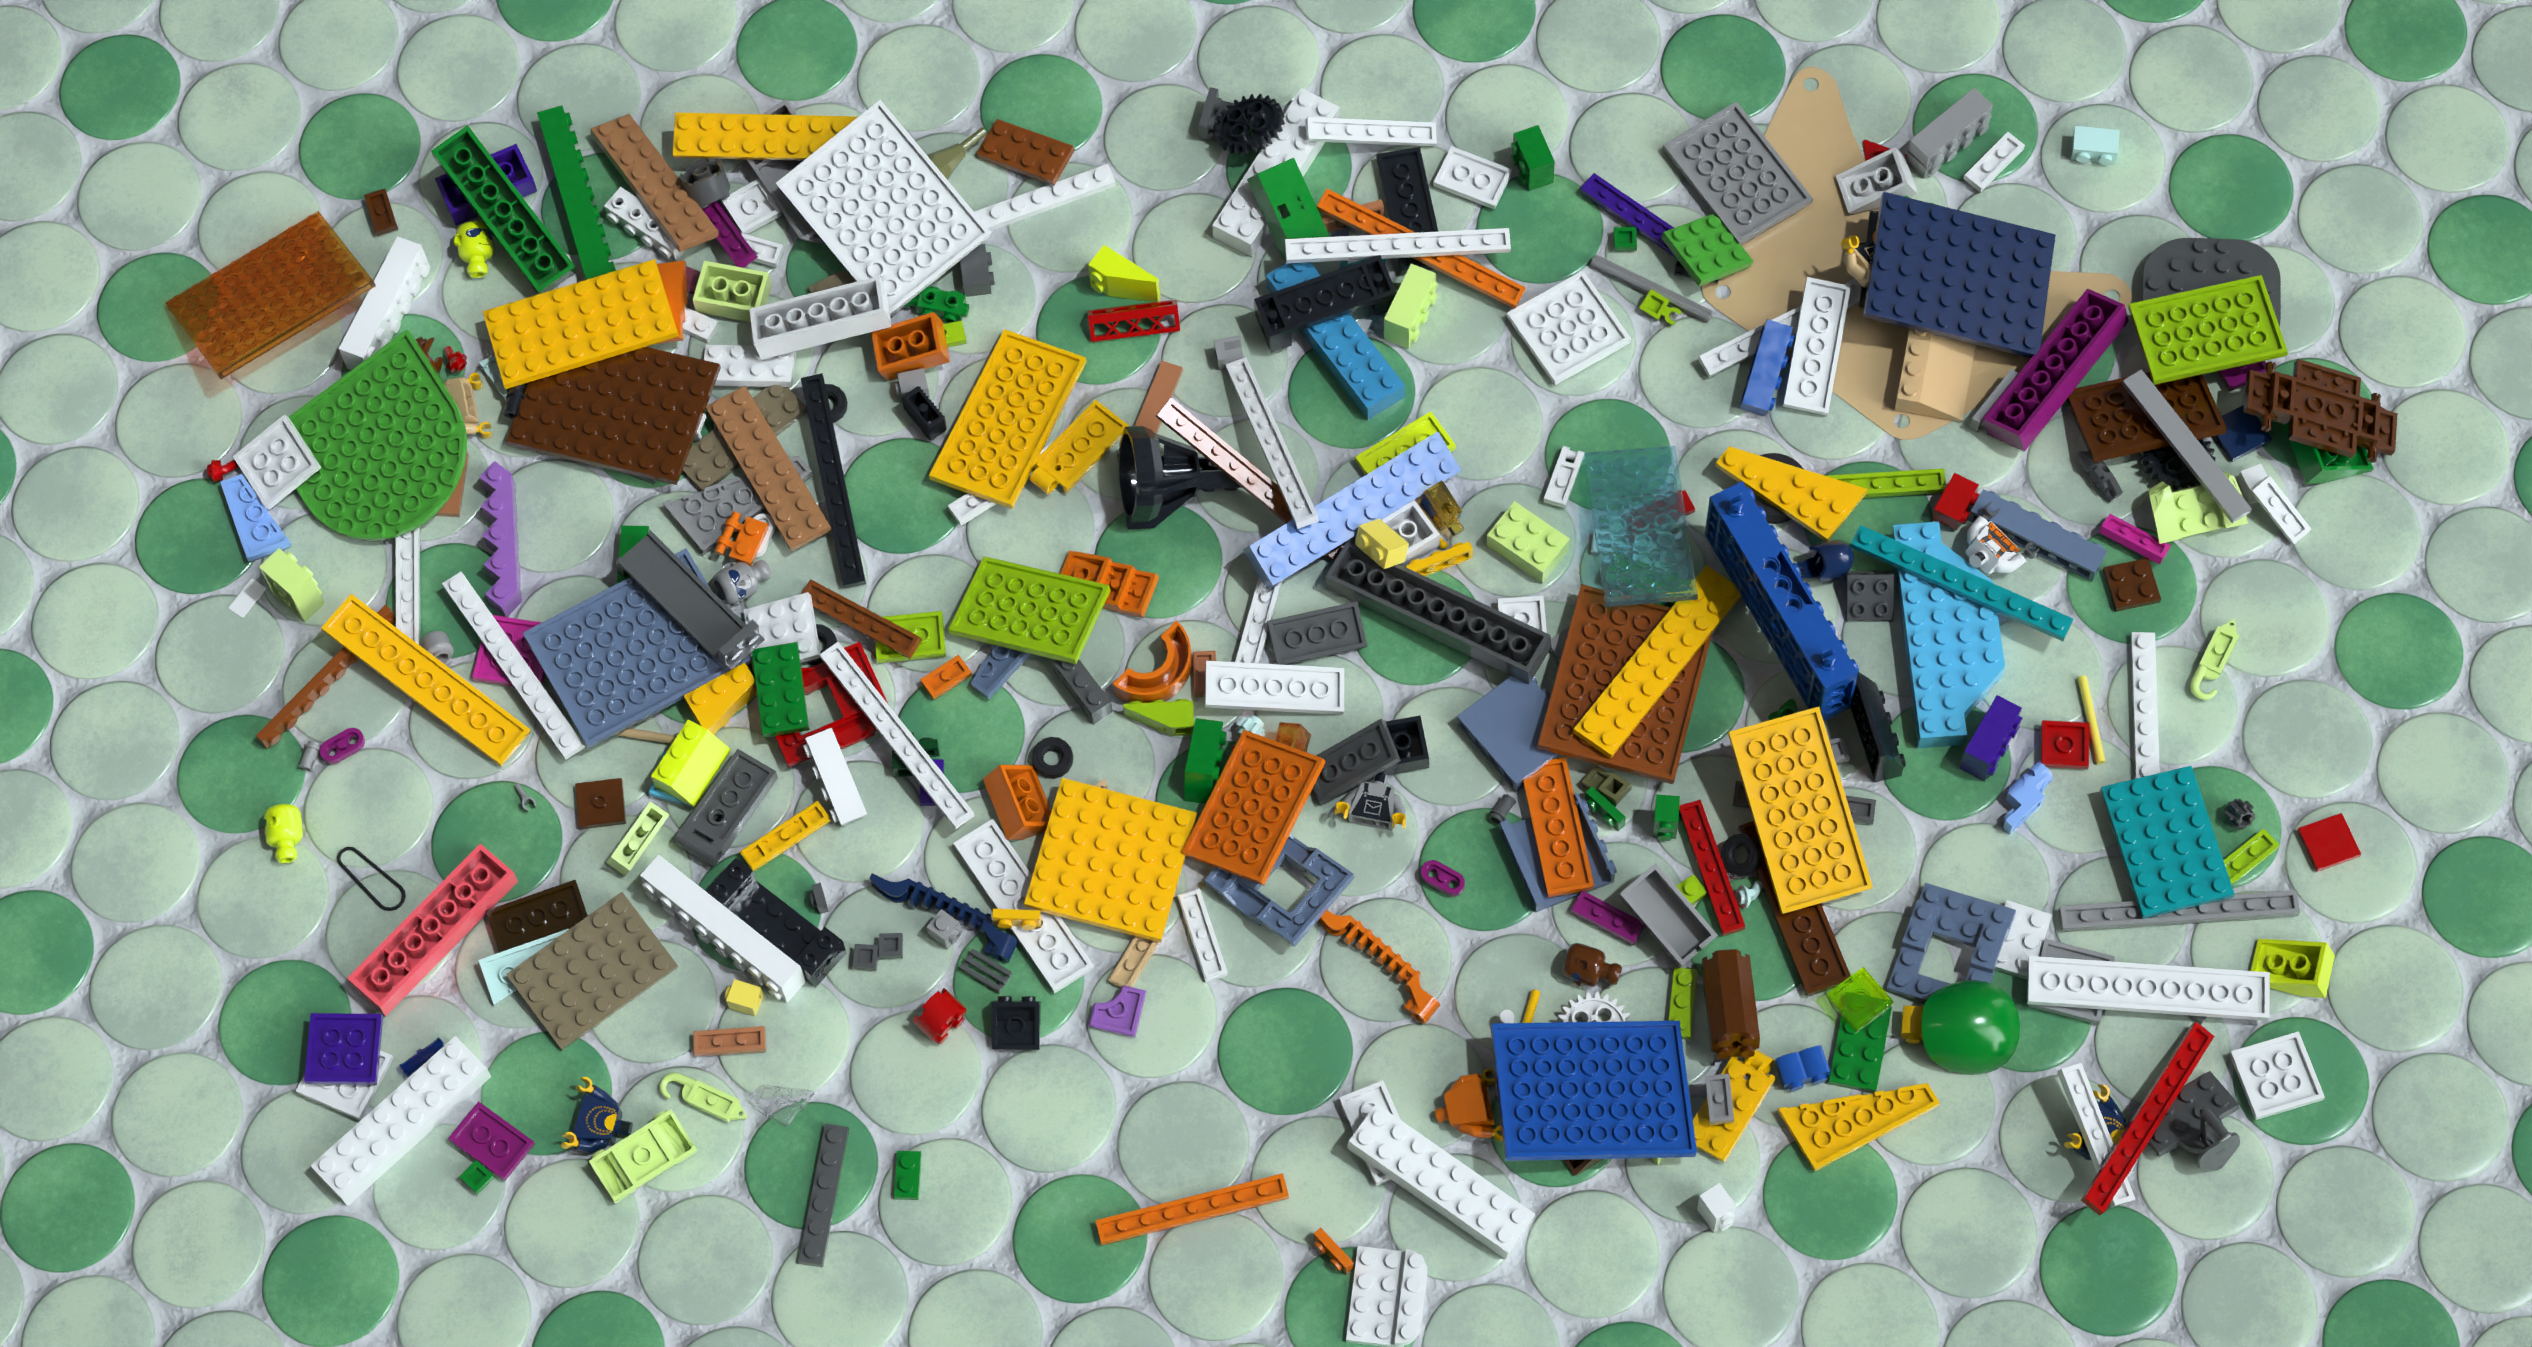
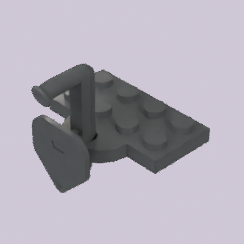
M2209 1071L2181 1089L2149 1140L2148 1145L2159 1158L2180 1145L2188 1152L2199 1154L2198 1167L2201 1170H2219L2240 1146L2239 1135L2235 1132H2228L2221 1121L2237 1111L2239 1104L2212 1072Z

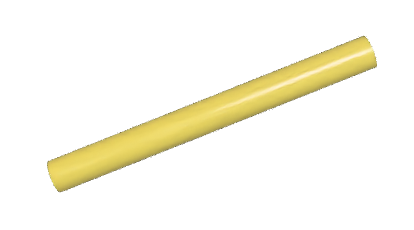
M2085 675L2079 676L2077 679L2087 723H2089V733L2097 765H2101L2106 761L2088 680Z

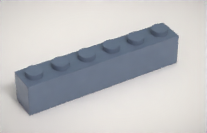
M1982 490L1971 509L1969 521L1974 523L1979 515H1983L1984 507L1989 502H1992L1988 510L1994 513L1999 507V512L1995 517L1987 521L1994 523L2013 543L2025 548L2028 542L2034 541L2033 546L2029 548L2030 551H2036L2039 548L2037 555L2091 582L2094 580L2107 554V550L2102 545L2096 542L2091 543L2083 539L2080 534L2069 532L2058 523L2049 522L2038 513L2029 512L2021 508L2016 502H2008L2000 498L1993 491Z

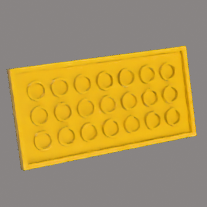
M655 259L482 311L505 390L679 337Z
M1004 329L929 474V479L1013 509L1087 363L1086 357Z
M1815 707L1728 732L1781 914L1872 889L1873 886L1820 708Z

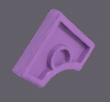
M1123 985L1120 993L1113 1000L1105 1003H1094L1089 1027L1136 1037L1147 991Z

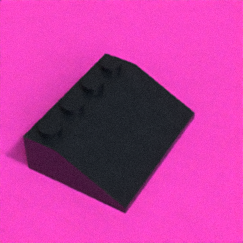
M1858 672L1851 711L1874 783L1902 776L1903 768L1906 767L1904 755L1902 753L1899 754L1897 748L1899 746L1896 732L1892 733L1890 727L1892 719L1889 711L1886 712L1883 705L1885 704L1883 691H1879L1875 682Z

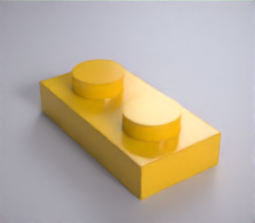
M993 908V922L999 928L1009 929L1012 926H1020L1026 930H1033L1035 927H1041L1042 916L1039 910Z

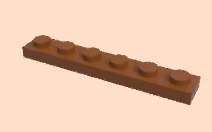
M811 579L801 593L809 592L814 609L908 659H911L922 641L919 636Z

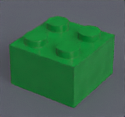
M1539 125L1513 133V142L1511 143L1513 153L1510 154L1513 165L1518 166L1520 170L1518 175L1521 183L1526 184L1528 191L1554 183L1555 161Z

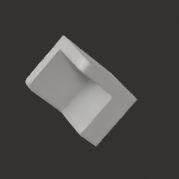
M1240 336L1214 340L1218 370L1226 369L1225 364L1244 358Z

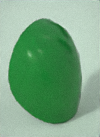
M1979 980L1955 982L1938 989L1925 1002L1921 1020L1922 1038L1928 1056L1940 1067L1967 1075L1989 1073L2006 1064L2016 1051L2020 1036L2018 1011L2009 995L1992 983Z

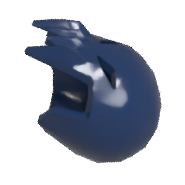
M1831 540L1810 546V551L1816 550L1814 557L1796 564L1798 567H1802L1800 571H1803L1801 574H1804L1800 576L1802 579L1819 578L1820 582L1840 579L1850 571L1854 562V552L1845 542Z

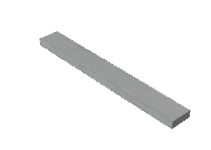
M2142 369L2123 380L2122 385L2230 522L2233 524L2249 514L2252 510L2250 505Z

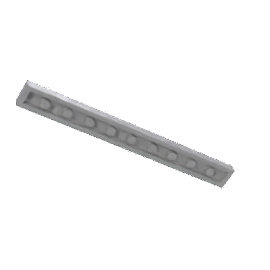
M2297 890L2235 894L2233 898L2142 919L2136 901L2060 906L2059 914L2061 929L2064 932L2299 916L2300 909Z

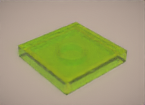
M1864 967L1826 995V998L1856 1033L1894 1005V1001Z

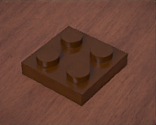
M2148 558L2103 568V574L2115 612L2160 603L2161 596Z

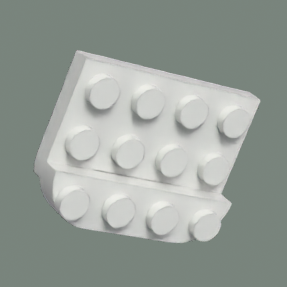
M1358 1246L1346 1342L1381 1347H1404L1420 1335L1428 1274L1422 1255L1409 1249L1397 1251Z

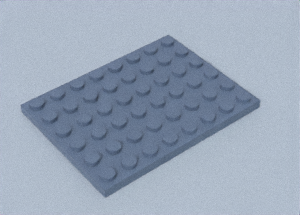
M687 548L676 553L675 555L710 589ZM631 577L523 632L525 640L588 749L684 699L685 694L731 670L716 662ZM750 655L746 656L735 667L743 664L744 662L746 665L751 664L752 659Z

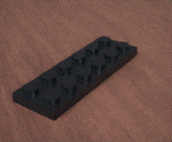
M1420 147L1376 154L1389 219L1416 233L1438 232ZM1411 257L1398 258L1401 275L1407 273L1411 264L1426 270H1433V268Z

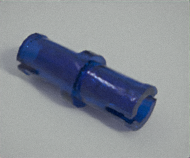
M438 1037L422 1050L420 1048L416 1050L415 1055L399 1065L403 1069V1073L409 1077L444 1046L442 1040Z

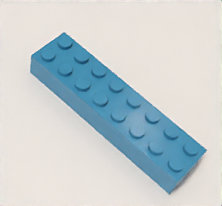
M1311 262L1285 263L1266 275V288L1270 293L1321 275ZM1350 313L1300 330L1301 334L1367 420L1405 397V384Z

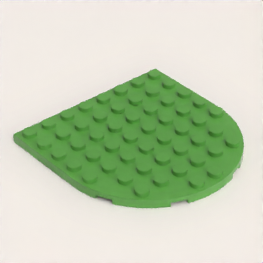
M407 329L289 416L321 466L316 473L299 485L296 490L309 510L322 523L350 538L370 541L385 540L415 530L431 519L445 505L454 492L463 472L467 454V434L462 413L427 356Z

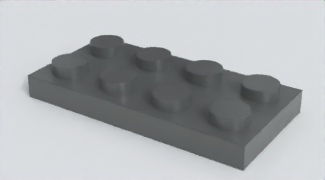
M1357 601L1267 621L1276 664L1288 665L1368 646Z
M1377 720L1316 755L1323 758L1326 762L1313 787L1319 803L1324 805L1401 761L1385 720Z

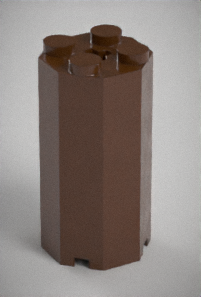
M1737 949L1717 950L1712 953V958L1707 959V956L1702 958L1701 968L1711 1051L1716 1053L1718 1059L1738 1056L1749 1058L1755 1055V1050L1760 1045L1750 955L1745 954V957L1741 956V951Z

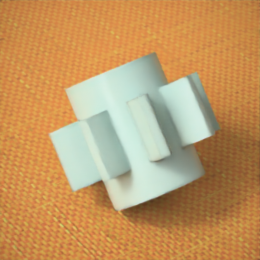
M1250 715L1248 718L1242 716L1236 724L1239 730L1237 732L1239 738L1243 730L1260 736L1265 735L1263 733L1265 730L1262 729L1265 726L1264 723L1254 715Z

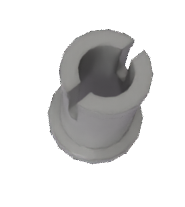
M310 740L307 744H304L305 751L298 765L299 768L309 772L313 771L317 756L320 753L321 744Z

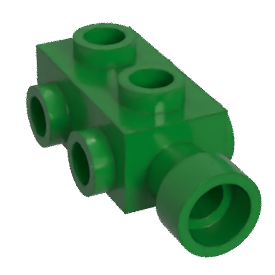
M933 286L925 288L903 306L905 308L917 307V313L921 316L934 312L946 324L962 321V318L967 317L969 312V304H966V295L958 291L940 290Z

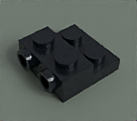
M998 996V1001H992V1049L1040 1050L1041 1001H1036V996H1022V1001H1012V996Z

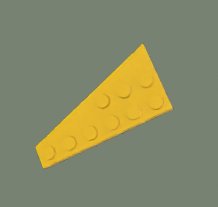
M1730 446L1715 464V467L1737 482L1743 481L1746 487L1752 489L1753 493L1825 542L1830 540L1868 491V489Z
M1924 1083L1900 1087L1897 1090L1885 1092L1882 1090L1873 1094H1859L1824 1100V1102L1800 1104L1797 1107L1778 1108V1113L1815 1172L1938 1107L1940 1102L1929 1084Z

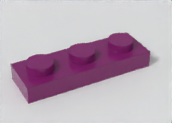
M1583 890L1571 909L1572 914L1632 945L1635 944L1644 928L1637 918Z

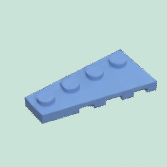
M242 474L220 481L248 562L272 554L278 548L283 550L292 546Z

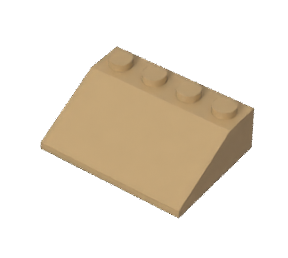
M1909 328L1894 410L1962 422L1976 344Z

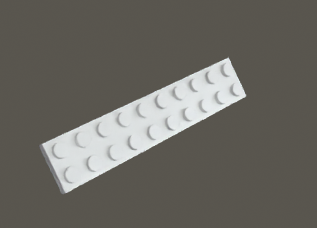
M2029 956L2027 1004L2269 1020L2270 972Z

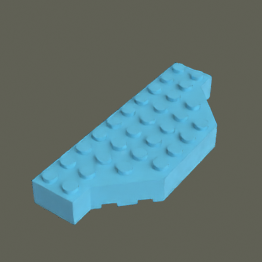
M1939 522L1893 525L1892 539L1994 583L1990 578L1942 543ZM1894 567L1917 748L1964 745L1967 737L1965 719L1974 707L1988 694V691L2002 678L2005 663L1998 613Z

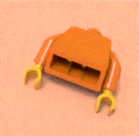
M1487 1068L1483 1071L1482 1075L1474 1073L1460 1076L1450 1087V1090L1444 1094L1446 1106L1435 1109L1438 1122L1441 1123L1449 1120L1450 1125L1459 1130L1460 1133L1477 1138H1491L1493 1136L1496 1141H1503V1137L1497 1133L1498 1130L1502 1131L1501 1125H1498L1495 1129L1491 1127L1495 1125L1487 1086H1492L1496 1078L1488 1079L1486 1076L1492 1075L1493 1070Z

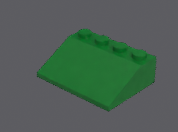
M2290 421L2286 425L2283 424L2287 437H2289ZM2289 440L2306 484L2327 483L2374 470L2372 463L2367 462L2368 453L2363 447L2356 446V454L2353 458H2349Z

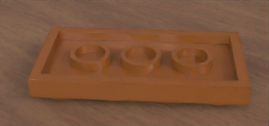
M996 119L976 154L978 159L1055 186L1075 149L1073 145Z

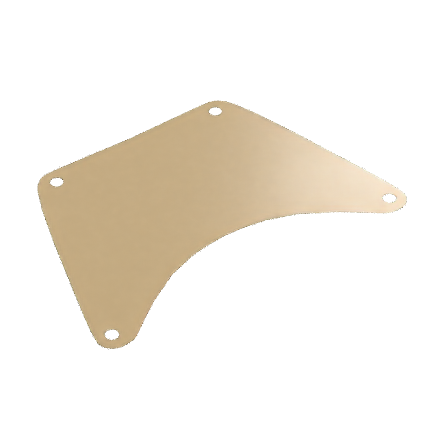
M1816 67L1803 68L1798 71L1786 90L1764 135L1811 195L1813 203L1741 245L1753 260L1751 267L1720 278L1718 284L1710 282L1702 285V293L1707 302L1747 331L1763 325L1767 319L1773 320L1801 306L1807 277L1839 284H1845L1855 279L1847 272L1846 265L1842 261L1847 249L1842 248L1841 241L1844 238L1856 235L1859 243L1866 242L1870 211H1879V208L1854 214L1848 213L1836 175L1865 162V159L1852 133L1836 81L1827 72ZM1806 79H1816L1819 83L1818 88L1815 91L1806 90L1803 85ZM2051 271L2041 345L2087 288L2102 295L2108 290H2115L2120 295L2118 302L2124 304L2125 308H2127L2132 301V292L2127 283L2112 274ZM1718 286H1728L1731 290L1730 296L1726 299L1718 298L1715 293ZM1859 303L1848 308L1832 392L1885 432L1901 440L1923 437L1951 423L1952 420L1894 410L1909 328L1863 317L1864 308L1859 307ZM1794 340L1791 348L1786 349L1785 355L1788 356L1789 360L1792 357ZM1976 345L1964 414L1984 403L2011 368L2020 373L2031 358ZM1904 414L1909 418L1910 423L1906 428H1899L1894 424V418L1897 415Z

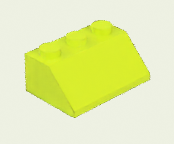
M687 720L651 775L654 786L695 807L731 752V749L709 730Z

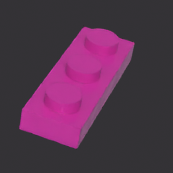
M2112 514L2108 515L2099 530L2100 534L2158 564H2161L2171 547L2168 543L2159 544L2158 538Z

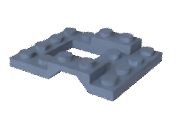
M1290 833L1270 875L1285 860L1304 874L1309 873L1319 880L1291 913L1258 891L1262 886L1261 884L1215 867L1204 879V882L1208 887L1223 896L1225 902L1259 926L1261 924L1295 947L1355 877L1352 872L1319 849L1306 846Z
M1925 883L1904 934L1902 947L1890 977L1887 991L1925 1003L1935 991L1950 984L1919 974L1933 935L1975 947L1966 980L1992 983L1997 960L2003 943L2009 935L2016 910Z

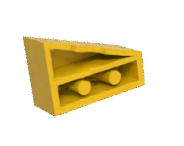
M744 662L685 694L684 698L697 724L715 735L722 726L725 727L729 723L728 720L737 711H740L756 695L753 688L756 685V681Z

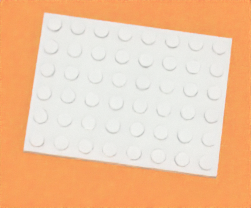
M881 100L876 102L776 182L780 190L857 282L880 276L887 292L890 317L992 235L990 230Z

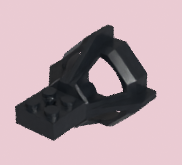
M1144 426L1124 428L1119 443L1117 461L1119 462V483L1123 511L1126 514V526L1128 529L1155 528L1187 500L1196 497L1199 490L1213 492L1215 489L1224 488L1227 491H1235L1237 488H1242L1207 458L1198 457L1197 451L1191 445L1189 446L1156 434ZM1159 443L1164 444V455L1160 452Z

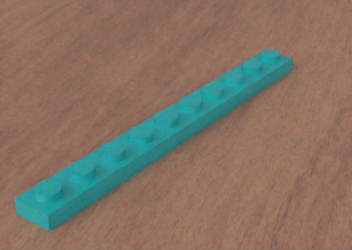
M1859 526L1850 547L2058 640L2064 641L2072 625L2073 618L1865 526Z

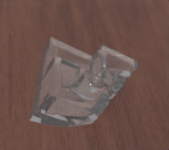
M761 1085L749 1096L747 1101L749 1106L766 1117H771L785 1127H788L799 1110L802 1111L808 1104L814 1092L806 1089Z

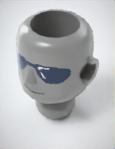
M764 560L755 562L752 567L745 562L735 563L732 561L722 566V570L714 575L713 582L717 594L723 602L727 604L737 603L738 605L742 601L750 600L749 597L757 592L758 581L764 582L770 579L771 570Z

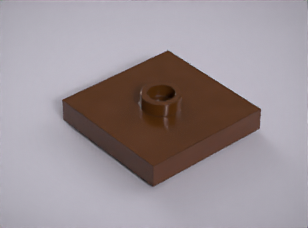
M622 778L575 783L580 830L626 824Z

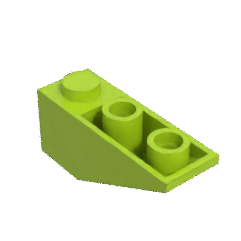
M1177 699L1172 702L1154 700L1151 703L1131 701L1128 704H1123L1124 715L1170 736L1193 734V701Z

